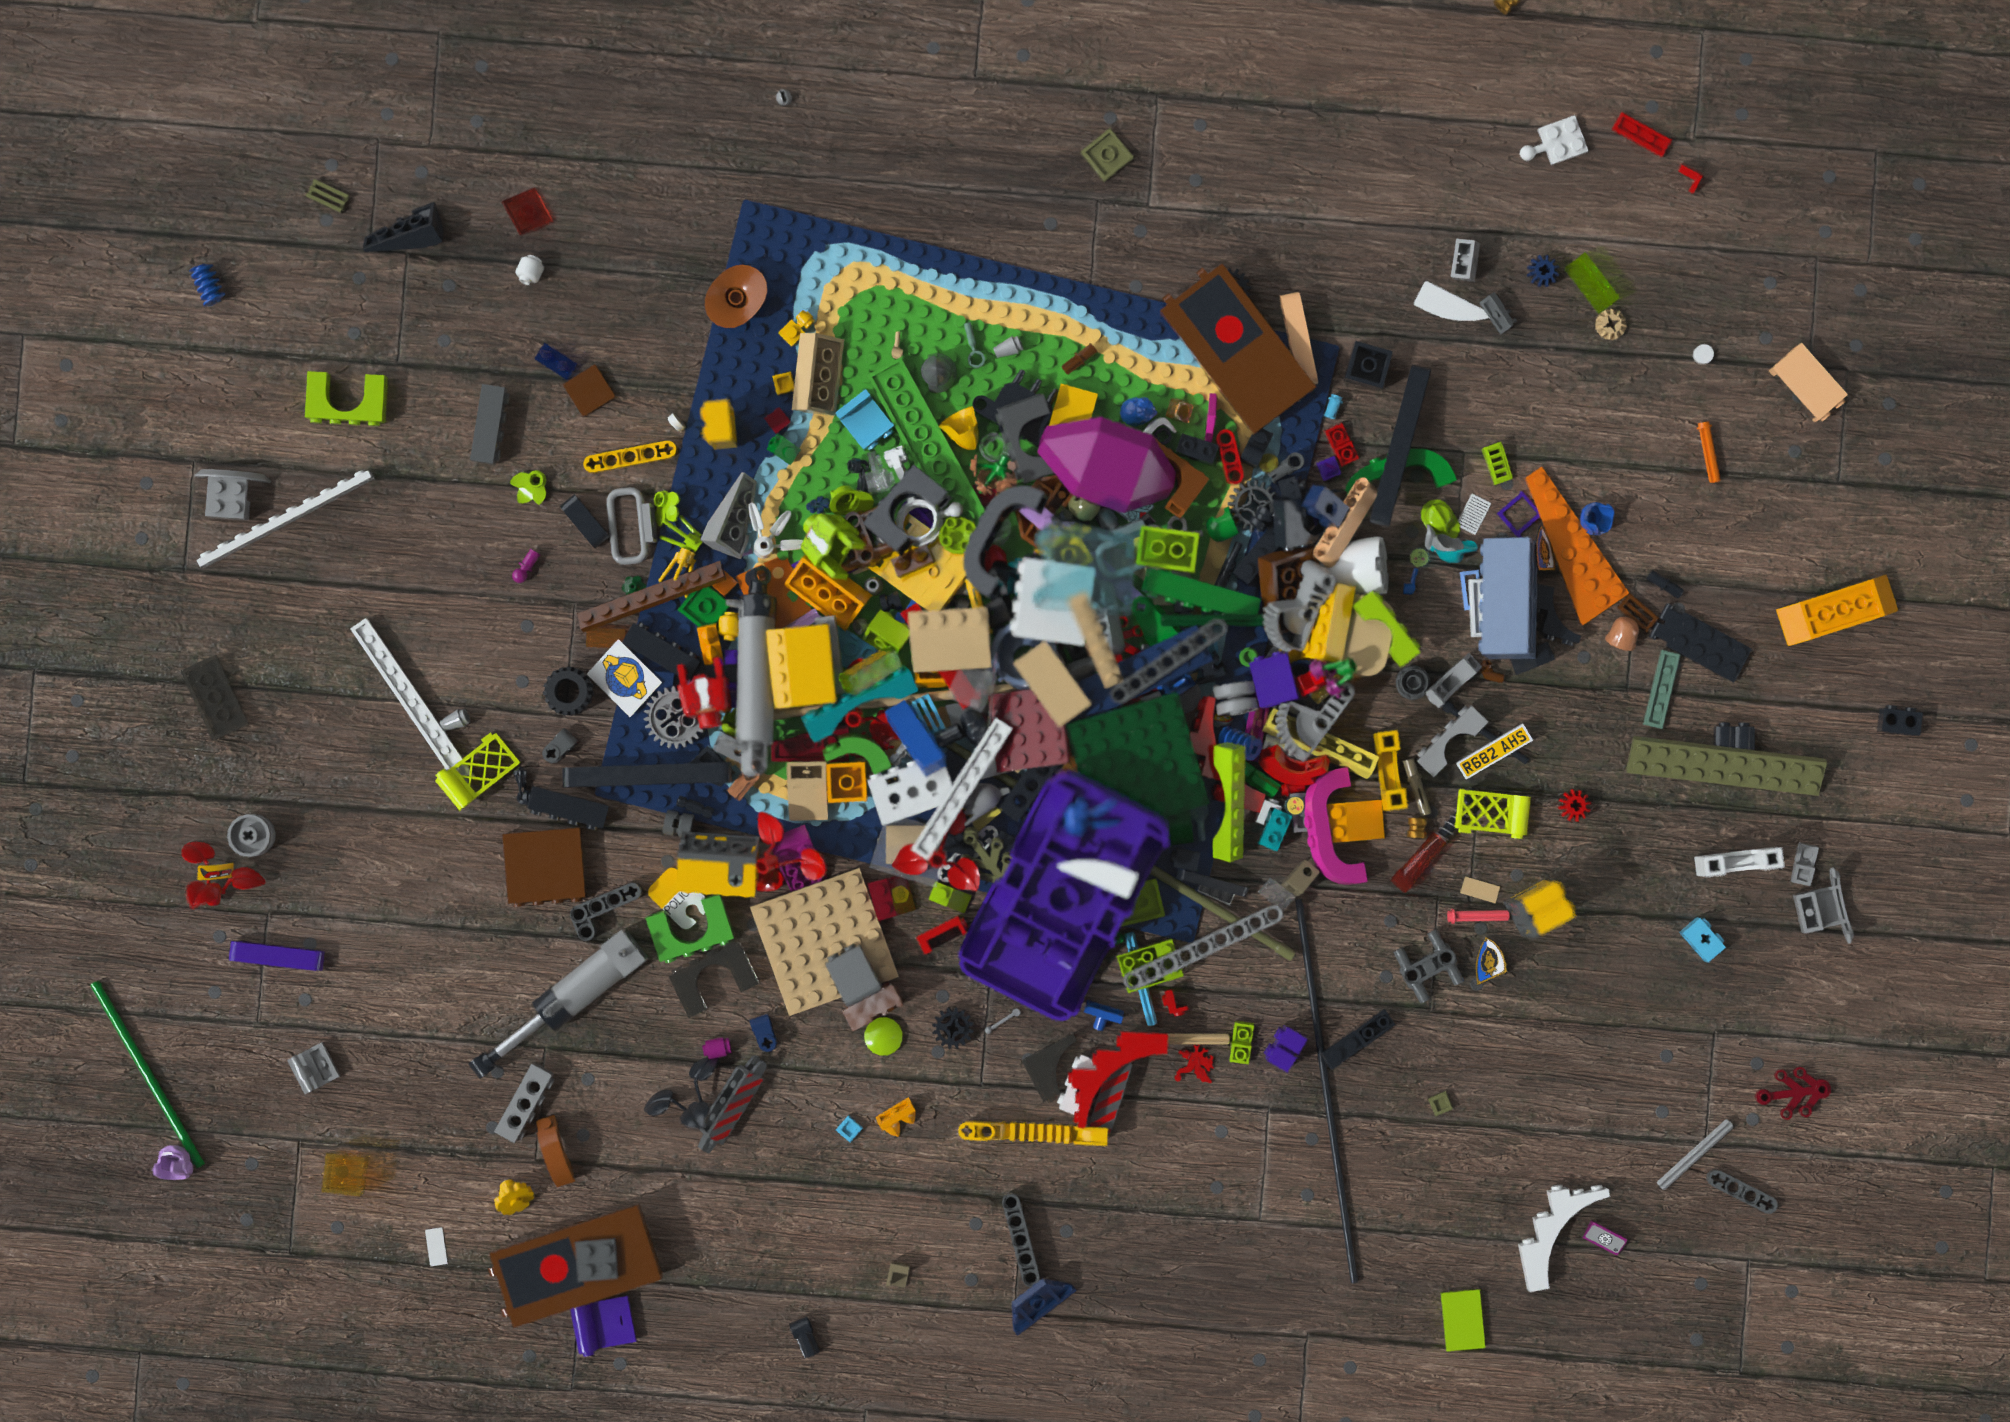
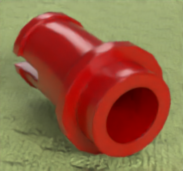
M1283 783L1280 786L1281 795L1288 797L1289 794L1304 792L1305 785L1297 786Z

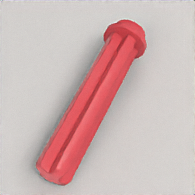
M1451 909V911H1447V920L1452 924L1461 921H1508L1510 914L1508 910L1455 911Z

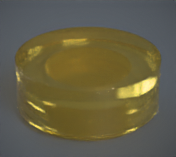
M1271 453L1264 454L1259 463L1261 471L1270 473L1277 468V457Z

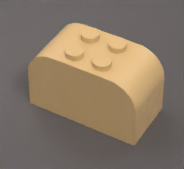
M1354 594L1353 605L1364 596ZM1382 602L1386 609L1389 607L1394 612L1393 608L1387 602ZM1352 607L1342 659L1345 660L1351 657L1355 661L1357 671L1352 673V675L1368 677L1377 674L1384 668L1387 659L1391 657L1388 653L1392 640L1390 629L1378 620L1363 621Z

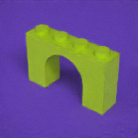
M307 371L305 418L309 419L310 423H322V420L330 421V424H341V421H347L349 425H360L361 422H366L368 426H380V423H385L388 377L385 375L365 374L362 402L354 410L342 412L336 410L330 401V374L327 372Z

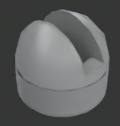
M782 89L777 93L776 99L780 105L786 106L790 104L792 96L788 90ZM781 93H785L787 101L783 102Z
M858 618L853 621L852 626L857 634L860 635L866 632L869 623H866V619Z

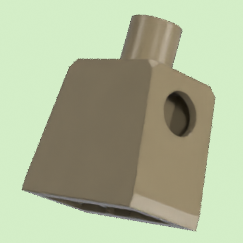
M1312 856L1308 861L1306 859L1301 861L1280 885L1294 898L1301 895L1320 873Z

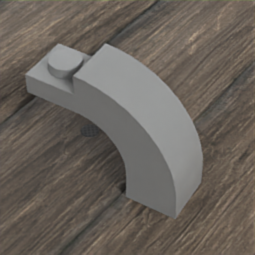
M1468 653L1426 691L1429 701L1438 708L1441 707L1482 666Z

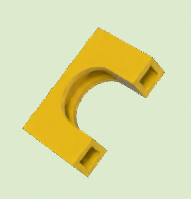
M1398 731L1373 734L1375 754L1379 756L1377 769L1383 810L1408 808L1406 792L1401 787L1397 766V750H1400Z

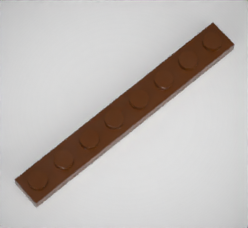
M718 561L680 575L677 580L672 578L577 613L580 629L584 633L725 581L723 565Z

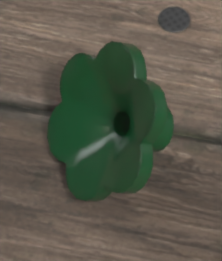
M628 576L622 585V591L626 595L646 588V584L642 582L640 576Z

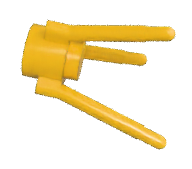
M681 548L679 553L676 552L674 559L659 578V582L663 581L676 562L679 564L674 580L678 579L683 567L688 568L689 565L688 572L693 571L696 562L693 559L695 553Z

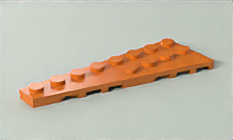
M1540 467L1528 475L1525 480L1542 520L1545 533L1550 541L1554 557L1571 597L1572 605L1579 618V623L1583 626L1628 595L1629 592L1590 535L1581 526L1580 521L1545 470Z

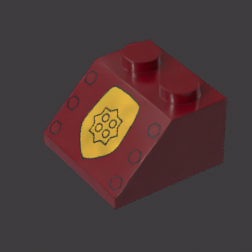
M905 873L868 883L878 921L916 910Z

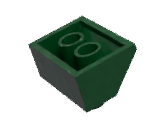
M1190 810L1164 817L1169 827L1167 834L1169 837L1168 846L1194 842Z

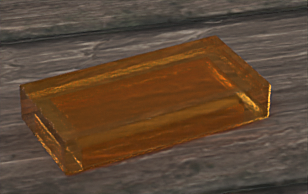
M595 628L586 632V647L611 648L618 639L621 642L626 636V629Z

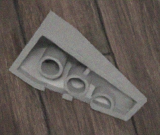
M744 472L740 474L708 521L701 537L702 542L714 550L738 559L742 558L749 540V535H747L748 524H751L749 504L754 503L757 481Z

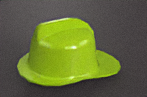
M848 485L840 486L835 490H831L830 493L831 501L829 507L834 514L847 515L849 512H865L872 509L874 500L869 493L854 490Z
M1431 500L1423 506L1421 519L1426 528V525H1430L1433 527L1436 535L1444 534L1453 539L1457 538L1460 532L1459 522L1451 508L1444 501Z

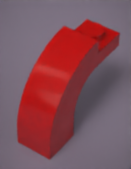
M1276 744L1261 750L1258 763L1274 779L1290 785L1304 786L1315 784L1317 776L1327 773L1330 758L1326 754L1304 762L1294 760L1288 757L1280 746Z

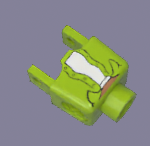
M823 513L811 515L803 525V530L807 535L801 544L802 551L816 568L824 569L833 579L846 580L849 575L841 565L851 548L863 550L865 547L863 541L858 537L859 531L840 515Z

